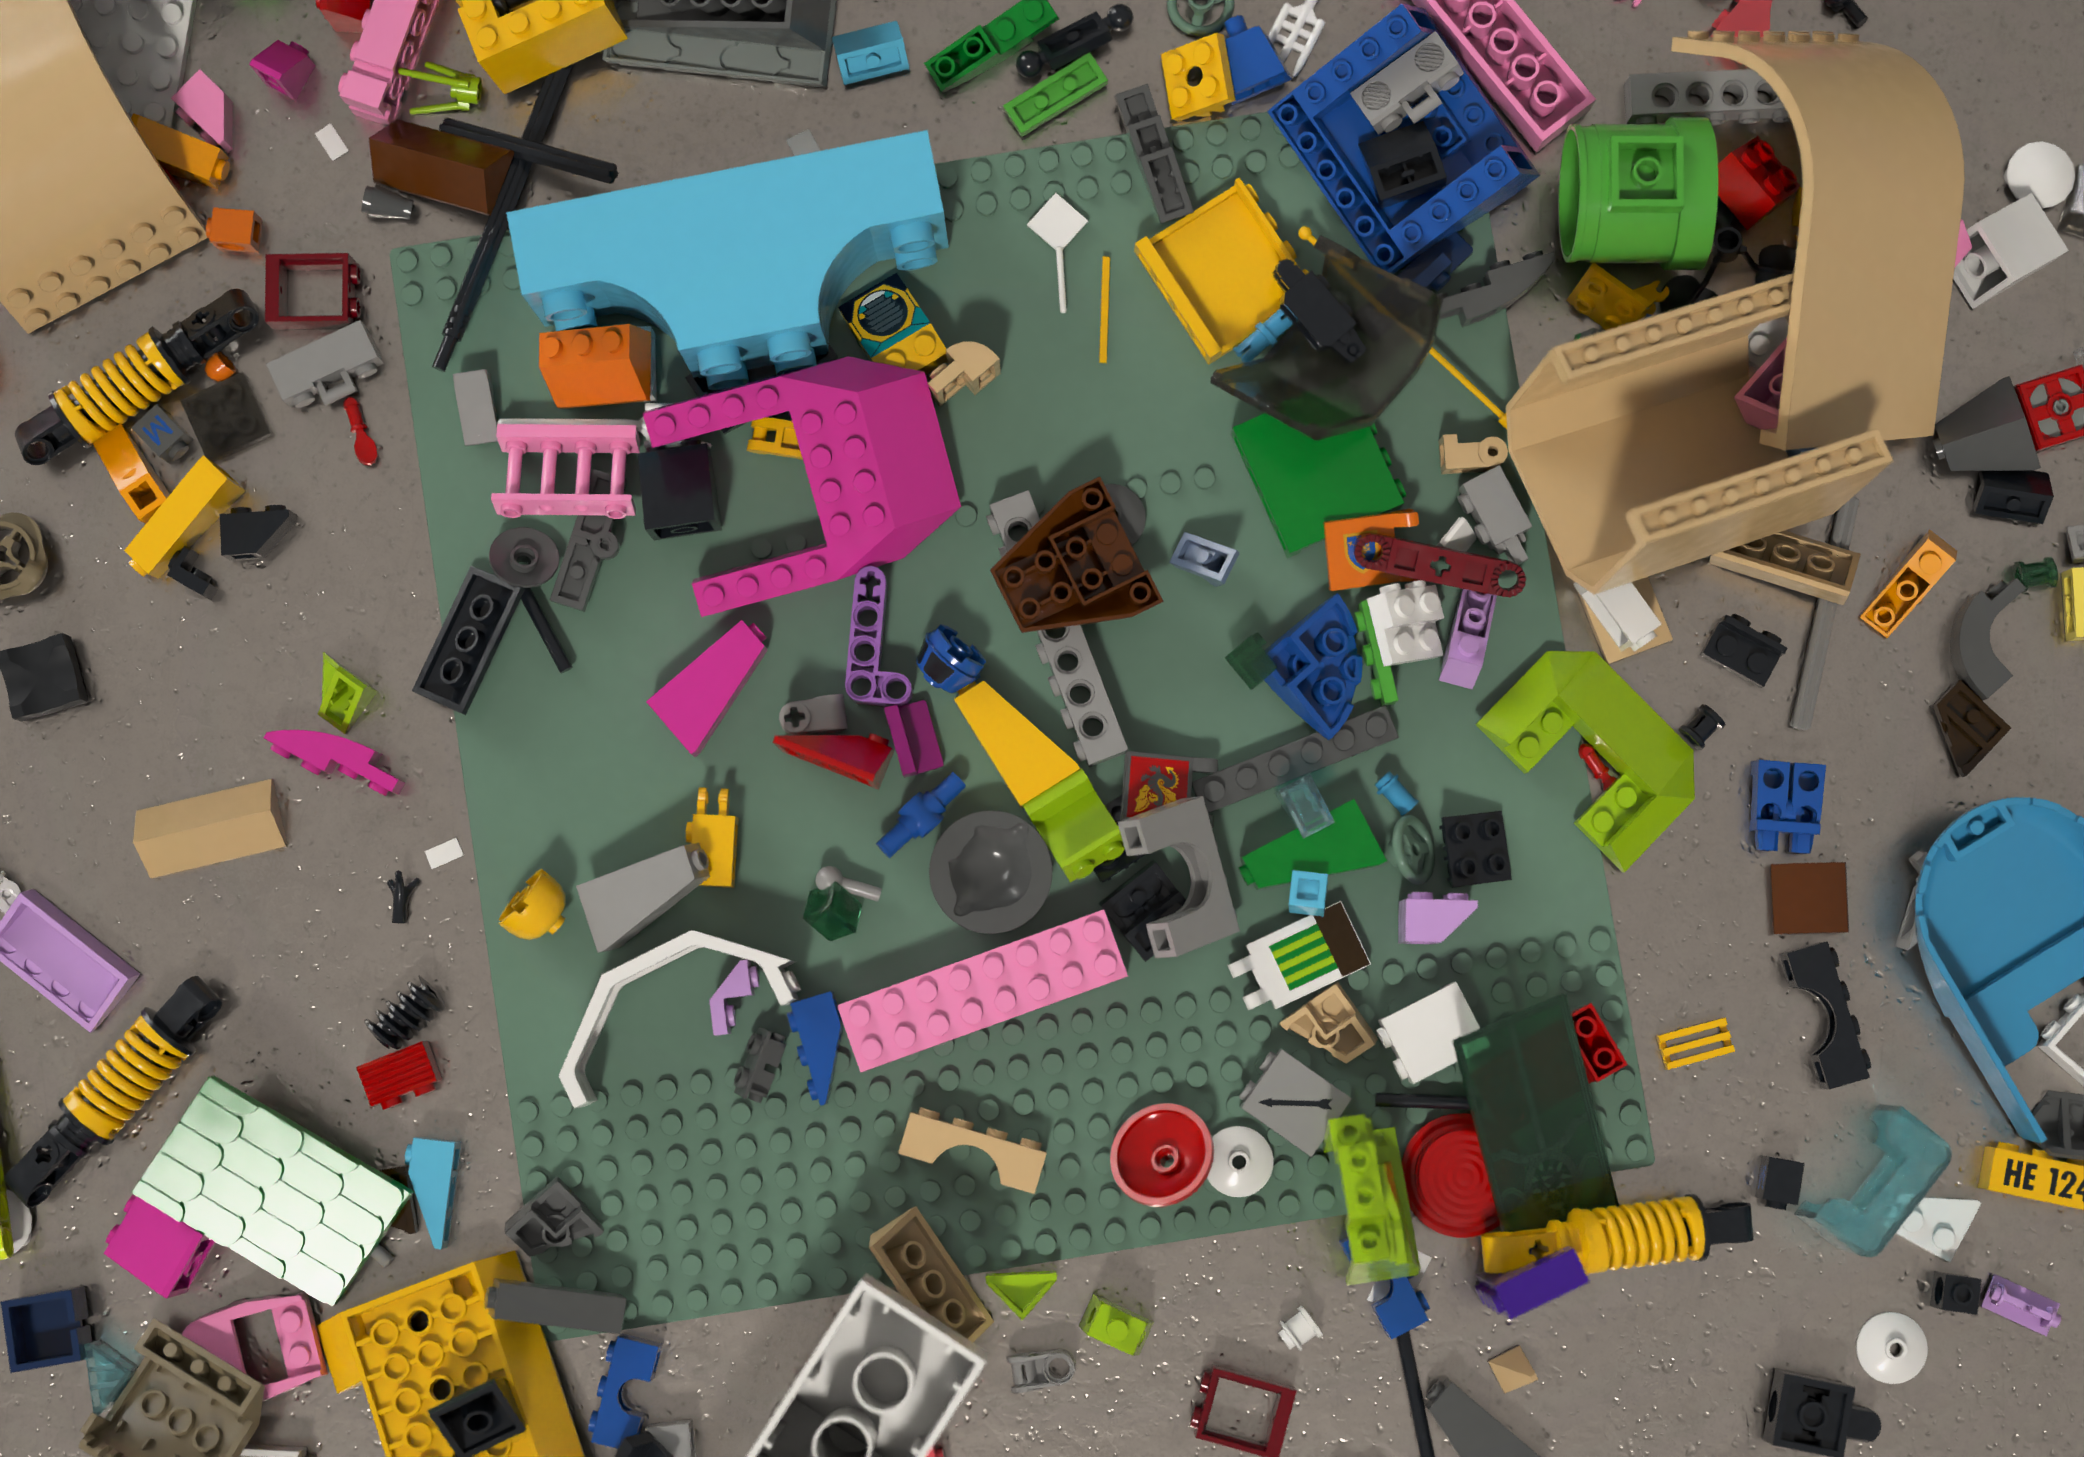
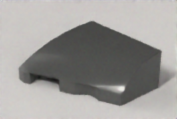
M558 1176L505 1222V1234L529 1257L544 1253L550 1247L557 1246L561 1248L571 1245L572 1240L594 1234V1237H598L604 1232L603 1226Z

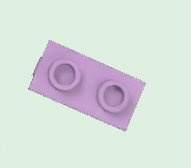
M1996 1274L1993 1275L1981 1303V1307L2046 1337L2050 1327L2057 1328L2062 1318L2060 1314H2057L2060 1306L2059 1303Z

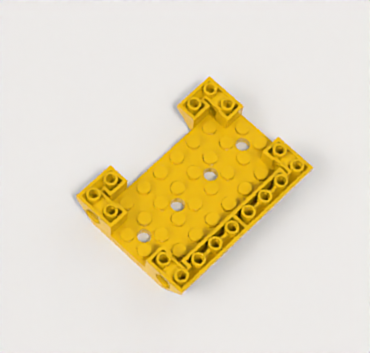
M516 1250L463 1265L340 1312L316 1326L337 1394L363 1385L386 1457H455L456 1454L430 1418L428 1410L493 1378H506L527 1430L473 1457H585L541 1324L493 1319L488 1314L489 1309L484 1307L487 1287H493L494 1278L527 1282ZM417 1311H423L428 1316V1325L420 1332L415 1331L411 1326V1318ZM439 1379L447 1380L451 1387L449 1396L444 1400L437 1399L433 1394V1386Z

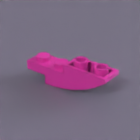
M308 730L266 732L264 739L273 743L270 750L289 759L291 754L301 758L303 761L300 766L316 775H319L322 770L332 774L339 763L338 771L355 780L358 775L369 779L368 787L384 796L389 791L399 795L406 783L376 767L382 756L381 753L340 736Z

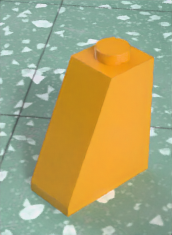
M133 113L131 120L159 164L172 175L215 189L219 188L221 180L224 181L227 178L230 162L228 161L229 157L221 148Z

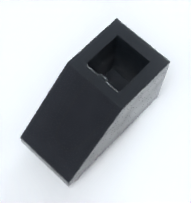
M285 505L265 506V511L252 512V508L236 507L231 508L229 514H219L221 555L229 560L265 558L297 523V515L289 509L286 510Z

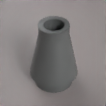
M377 184L375 187L366 186L361 213L369 214V218L410 220L414 200L405 198Z

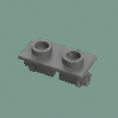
M760 1026L758 1027L757 1032L751 1035L747 1043L746 1051L748 1056L745 1064L736 1072L734 1093L759 1103L762 1102L763 1097L767 1098L775 1074L764 1070L766 1064L778 1068L787 1046L784 1043L786 1036L775 1032L772 1033Z

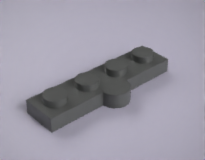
M593 469L590 476L589 494H610L611 474ZM625 479L624 492H625V489H626V486H627V483H628V481H627L626 479ZM604 515L577 516L550 597L551 602L585 612L601 561L613 559L620 551L619 540L611 533L615 519Z

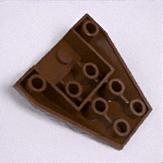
M1100 476L1069 491L990 569L1021 633L1132 618L1163 602L1149 571H1144L1114 512L1116 506Z

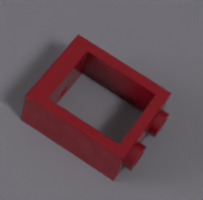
M349 253L266 254L265 322L273 330L341 329L354 323L355 318H360L361 314L360 299L356 297V284L361 282L360 265L356 264V261ZM342 270V315L287 316L288 271Z
M1212 1364L1210 1372L1204 1371L1199 1392L1204 1393L1201 1407L1194 1406L1190 1420V1427L1195 1428V1438L1262 1457H1279L1296 1396V1389L1293 1386ZM1219 1378L1277 1393L1265 1443L1206 1427Z

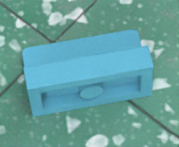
M897 21L832 37L844 85L910 69L903 37Z

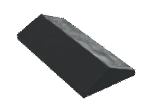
M470 566L412 692L466 715L525 588L512 586L495 575Z

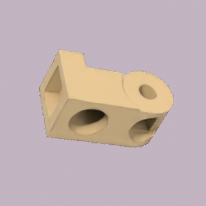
M1457 434L1443 435L1438 441L1441 475L1487 472L1501 465L1508 455L1507 445L1498 437H1487L1481 442L1458 443Z

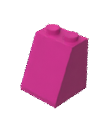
M133 1194L124 1207V1212L127 1214L120 1225L116 1224L106 1238V1243L109 1245L104 1254L166 1299L187 1293L213 1248L215 1241L186 1223L178 1222Z

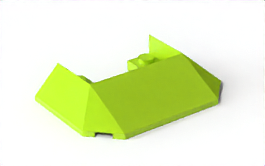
M1546 651L1475 724L1524 774L1528 773L1572 726L1620 775L1574 824L1622 873L1629 869L1695 799L1694 750L1596 651Z

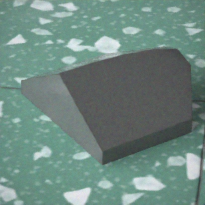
M2048 1090L2032 1112L2047 1140L2043 1143H2035L2049 1156L2084 1160V1095Z

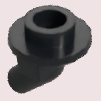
M1824 0L1827 6L1836 13L1843 9L1857 27H1860L1868 20L1866 14L1854 0Z

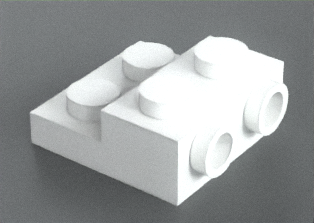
M1417 580L1405 584L1406 589L1401 590L1400 583L1390 584L1379 588L1380 594L1367 599L1384 667L1434 659L1444 655L1435 623L1438 620L1444 619L1436 585L1427 586L1426 581Z

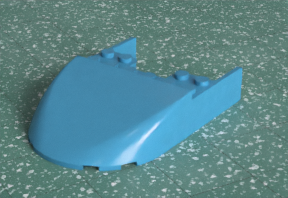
M2025 797L2003 798L1987 802L1967 811L1954 820L1936 839L1924 860L1918 878L1915 902V927L1924 969L1944 1016L1949 1017L2018 1135L2026 1140L2043 1143L2047 1138L2005 1066L2031 1051L2038 1042L2039 1032L2028 1011L2084 976V818L2062 807L2060 804L2048 800Z

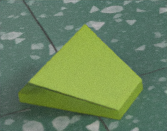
M323 652L322 704L318 715L346 734L378 691Z
M1057 1270L986 1273V1284L1022 1321L1057 1281Z

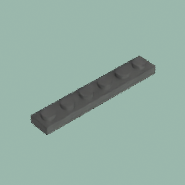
M1385 705L1347 720L1330 740H1327L1318 732L1192 781V787L1196 797L1203 796L1208 812L1211 813L1396 740L1399 736Z

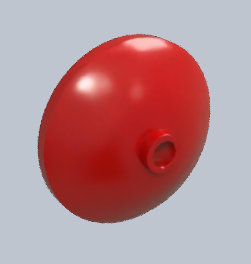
M1171 1103L1155 1104L1136 1112L1117 1132L1110 1152L1111 1171L1117 1185L1132 1200L1152 1207L1170 1206L1190 1197L1205 1182L1213 1164L1214 1143L1207 1125L1192 1110ZM1174 1159L1170 1167H1164L1167 1160Z

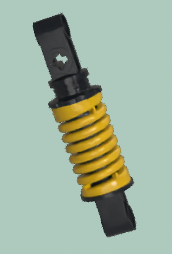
M231 289L207 306L193 312L191 316L182 322H175L172 324L173 328L163 334L155 327H151L148 329V332L136 339V344L140 350H137L133 344H128L125 346V352L128 357L121 351L114 353L113 358L117 365L111 359L106 358L102 362L106 372L100 366H94L91 369L94 379L88 373L81 374L82 388L77 381L72 380L68 386L65 385L61 389L48 393V398L52 405L30 420L20 424L15 431V439L23 459L31 465H42L76 442H79L88 449L93 445L92 443L105 436L107 431H113L117 423L123 424L127 421L128 416H136L139 408L147 409L150 401L158 402L162 396L161 393L170 394L178 387L189 384L191 378L188 370L191 367H194L196 364L202 365L207 361L206 358L223 350L231 342L257 326L259 315L249 295L244 290ZM73 394L75 398L71 399L69 395Z
M199 976L190 977L181 983L176 992L158 1012L145 1007L135 1023L124 1033L125 1039H118L115 1042L116 1049H109L106 1052L107 1059H100L96 1064L97 1069H91L87 1073L89 1080H80L78 1087L76 1086L66 1097L58 1101L59 1107L63 1111L62 1116L58 1120H53L48 1125L49 1130L7 1172L4 1178V1182L26 1207L32 1208L45 1201L57 1184L72 1171L81 1158L89 1156L92 1152L91 1148L95 1143L99 1142L107 1146L114 1141L115 1135L120 1129L125 1127L126 1121L131 1120L135 1116V1111L140 1110L144 1106V1100H149L154 1095V1090H158L163 1085V1080H168L171 1077L172 1069H178L181 1066V1060L184 1061L187 1057L193 1056L197 1051L191 1039L222 1007V1000Z

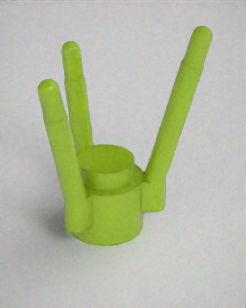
M426 61L424 64L426 68L453 78L405 68L398 69V73L401 75L450 85L451 98H457V102L410 108V114H424L456 109L470 111L471 104L479 105L482 92V78L475 77V74L463 73Z

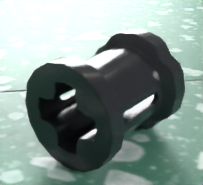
M1704 704L1699 707L1700 712L1687 726L1682 725L1678 729L1684 739L1698 750H1702L1705 747L1704 742L1717 729H1723L1726 725L1724 720L1712 708Z

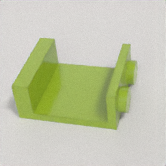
M1082 768L1022 805L1070 883L1076 879L1088 876L1095 867L1106 860H1113L1119 857L1124 852L1125 847L1120 829L1095 792Z

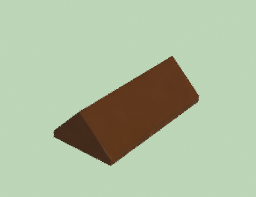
M399 119L369 138L373 182L377 185L489 216L492 214L515 153L510 149Z

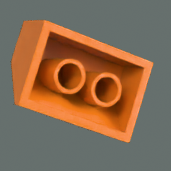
M632 324L539 333V369L556 407L565 409L650 401L651 332Z

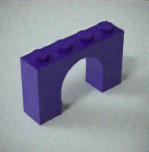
M1537 1245L1529 1249L1530 1254L1532 1249L1537 1248ZM1566 1246L1511 1272L1486 1273L1482 1271L1475 1275L1479 1284L1475 1285L1474 1288L1483 1305L1486 1304L1487 1308L1496 1311L1498 1315L1502 1314L1512 1320L1590 1281L1574 1248Z

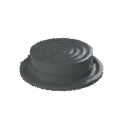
M980 811L960 818L941 835L931 855L929 880L936 902L952 921L974 932L998 934L1022 926L1041 909L1049 894L1052 883V862L1044 840L1029 823L1013 814L1002 811Z

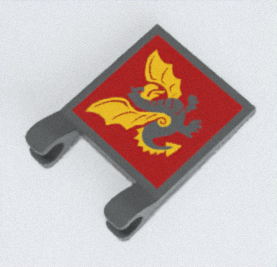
M1125 751L1120 821L1182 798H1190L1193 772L1216 773L1218 770V760L1213 758ZM1209 814L1210 824L1213 828L1214 816Z

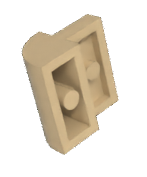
M977 342L954 344L946 349L948 366L946 363H943L937 367L929 376L932 380L928 382L932 399L939 407L965 385L976 395L1001 374L1000 359L991 349Z

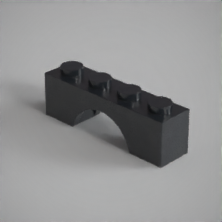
M1827 941L1779 954L1789 988L1802 989L1813 994L1822 1003L1827 1013L1828 1031L1822 1045L1811 1054L1820 1088L1830 1090L1870 1078L1868 1069H1871L1870 1058L1864 1048L1861 1049L1857 1035L1861 1033L1860 1026L1855 1015H1850L1847 1001H1850V995L1846 983L1839 980L1836 970L1839 967V959L1835 949L1829 947Z

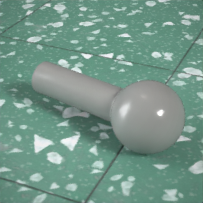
M826 866L820 869L815 879L816 886L825 894H833L840 890L878 902L882 888L845 878L841 871L833 866Z

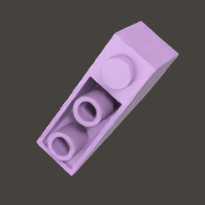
M1466 589L1461 590L1444 653L1439 681L1473 689L1483 666L1497 595Z

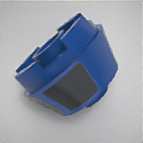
M940 624L932 633H926L916 663L923 672L924 678L932 686L955 693L980 678V672L986 660L973 644L969 647L962 640L955 637L958 634L957 631Z

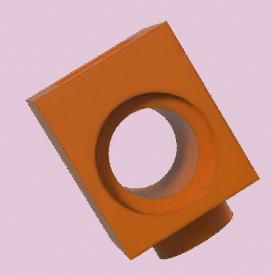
M213 207L212 218H208L206 222V235L209 241L219 250L259 253L263 219L252 210Z

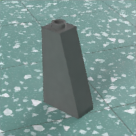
M1448 1378L1443 1383L1437 1381L1427 1393L1426 1398L1429 1401L1425 1406L1459 1457H1540Z

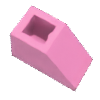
M199 69L171 97L179 106L175 113L190 127L196 123L203 129L199 136L205 142L216 147L220 146L229 153L233 149V102Z

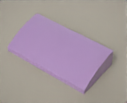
M34 889L19 893L0 921V961L90 1033L94 1032L111 1013L140 975L138 971Z

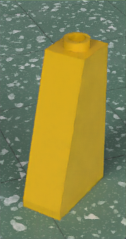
M203 455L124 550L132 558L129 562L130 566L143 577L149 574L159 579L169 569L168 565L173 555L177 551H182L184 546L190 548L220 518L219 514H223L246 490L222 467Z
M984 680L979 684H976L974 681L957 691L959 696L954 698L957 707L1020 808L1026 802L1080 770L1078 764Z

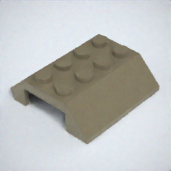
M153 1318L134 1347V1350L144 1355L145 1358L107 1416L104 1418L93 1412L80 1430L84 1434V1438L80 1441L79 1448L92 1457H239L259 1426L265 1386Z

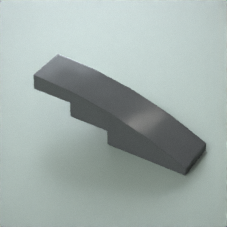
M1148 84L1115 94L1127 135L1160 223L1162 224L1194 213L1172 146L1170 147Z

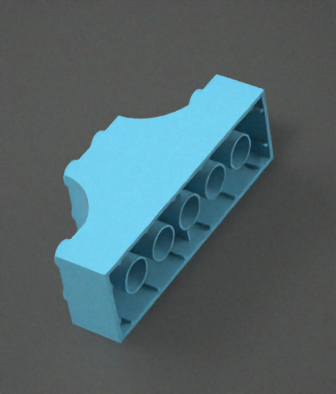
M928 130L506 212L521 294L545 327L555 325L556 331L597 327L596 317L614 313L642 319L664 331L677 343L678 350L693 377H699V379L706 378L708 389L725 390L747 384L749 382L748 369L775 365L776 375L817 365L815 356L824 355L829 352V328L835 307L848 286L862 272L876 262L894 258L898 270L907 271L925 268L938 261L936 250L949 248L944 210Z

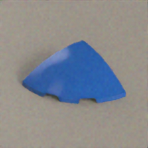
M1338 593L1334 594L1300 620L1250 663L1271 689L1297 715L1327 740H1330L1348 719L1354 707L1351 701L1356 685L1361 682L1362 656L1357 653L1354 637L1357 633V627L1349 609Z

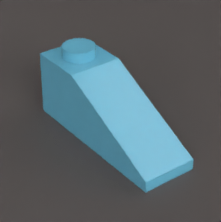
M415 1137L412 1144L407 1145L405 1165H409L408 1174L434 1249H444L449 1244L462 1141Z

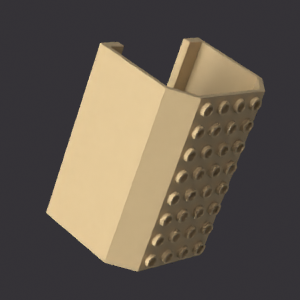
M1794 273L1555 346L1507 403L1508 451L1567 577L1595 595L1832 515L1894 461L1878 429L1789 458L1785 450L1759 444L1761 430L1745 422L1734 397L1750 379L1748 335L1759 324L1790 315Z

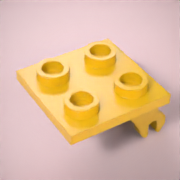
M1592 263L1566 301L1573 305L1578 312L1587 315L1607 331L1639 321L1647 313L1653 316L1656 311L1654 302L1664 301L1669 295V288L1665 287L1659 293L1656 291V288L1660 281H1653L1651 284L1632 290L1596 263Z

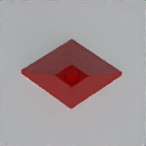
M870 733L868 738L860 735H776L773 743L784 753L878 790L894 753L893 748L888 747V739Z

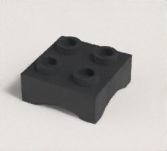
M60 633L35 643L0 651V670L8 692L12 719L23 722L88 703L71 636Z

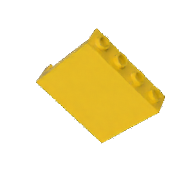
M1240 177L1235 180L1233 187L1202 205L1194 213L1188 214L1150 239L1145 236L1137 241L1134 247L1135 254L1208 365L1232 351L1234 347H1237L1256 330L1255 325L1259 322L1263 324L1280 309V298L1285 292L1277 284L1272 272L1276 268L1275 266L1279 264L1278 262L1291 259L1294 265H1297L1294 260L1297 258L1293 247L1287 240L1281 241L1276 233L1278 226L1269 212H1262L1257 204L1259 197L1249 183L1244 185ZM1306 269L1302 270L1305 275L1309 273Z

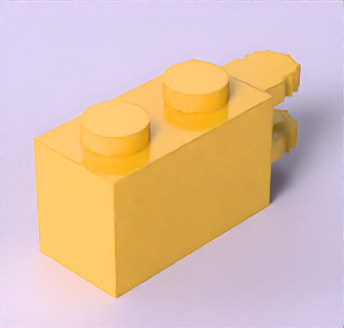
M699 787L697 813L693 814V822H687L686 843H699L709 861L708 871L710 877L699 886L735 888L739 818L729 816V789L721 788L718 795V815H707L709 793L707 788Z

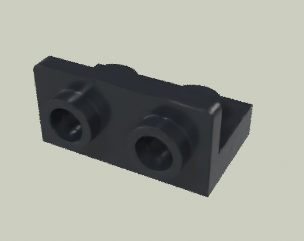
M1732 614L1731 616L1725 615L1721 617L1700 655L1752 684L1763 688L1780 656L1784 655L1788 648L1780 644L1782 639L1768 631L1760 633L1749 627L1751 622L1740 615Z

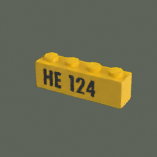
M1999 1141L1997 1148L1985 1146L1978 1188L2084 1210V1160L2067 1158V1162L2053 1160L2054 1156H2049L2045 1151L2033 1149L2032 1155L2019 1153V1145Z

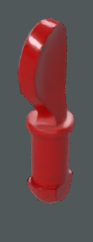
M348 396L344 400L343 407L346 410L351 425L350 431L356 433L355 455L360 463L372 465L378 458L377 447L374 441L365 433L367 425L364 423L359 408V401L353 396Z
M1581 744L1578 754L1594 773V778L1601 779L1604 792L1617 778L1607 773L1609 767L1603 764L1591 745Z

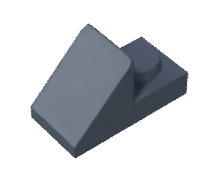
M1184 532L1169 563L1178 569L1198 575L1214 587L1225 584L1240 552Z

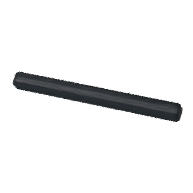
M445 118L443 123L439 125V130L510 149L515 152L514 158L608 184L614 183L615 178H618L617 165L611 162L451 118Z

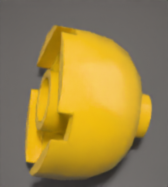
M541 868L525 882L528 886L521 893L517 891L499 918L500 922L498 924L521 939H537L547 931L553 935L565 921V917L561 915L566 905L565 893L561 885Z

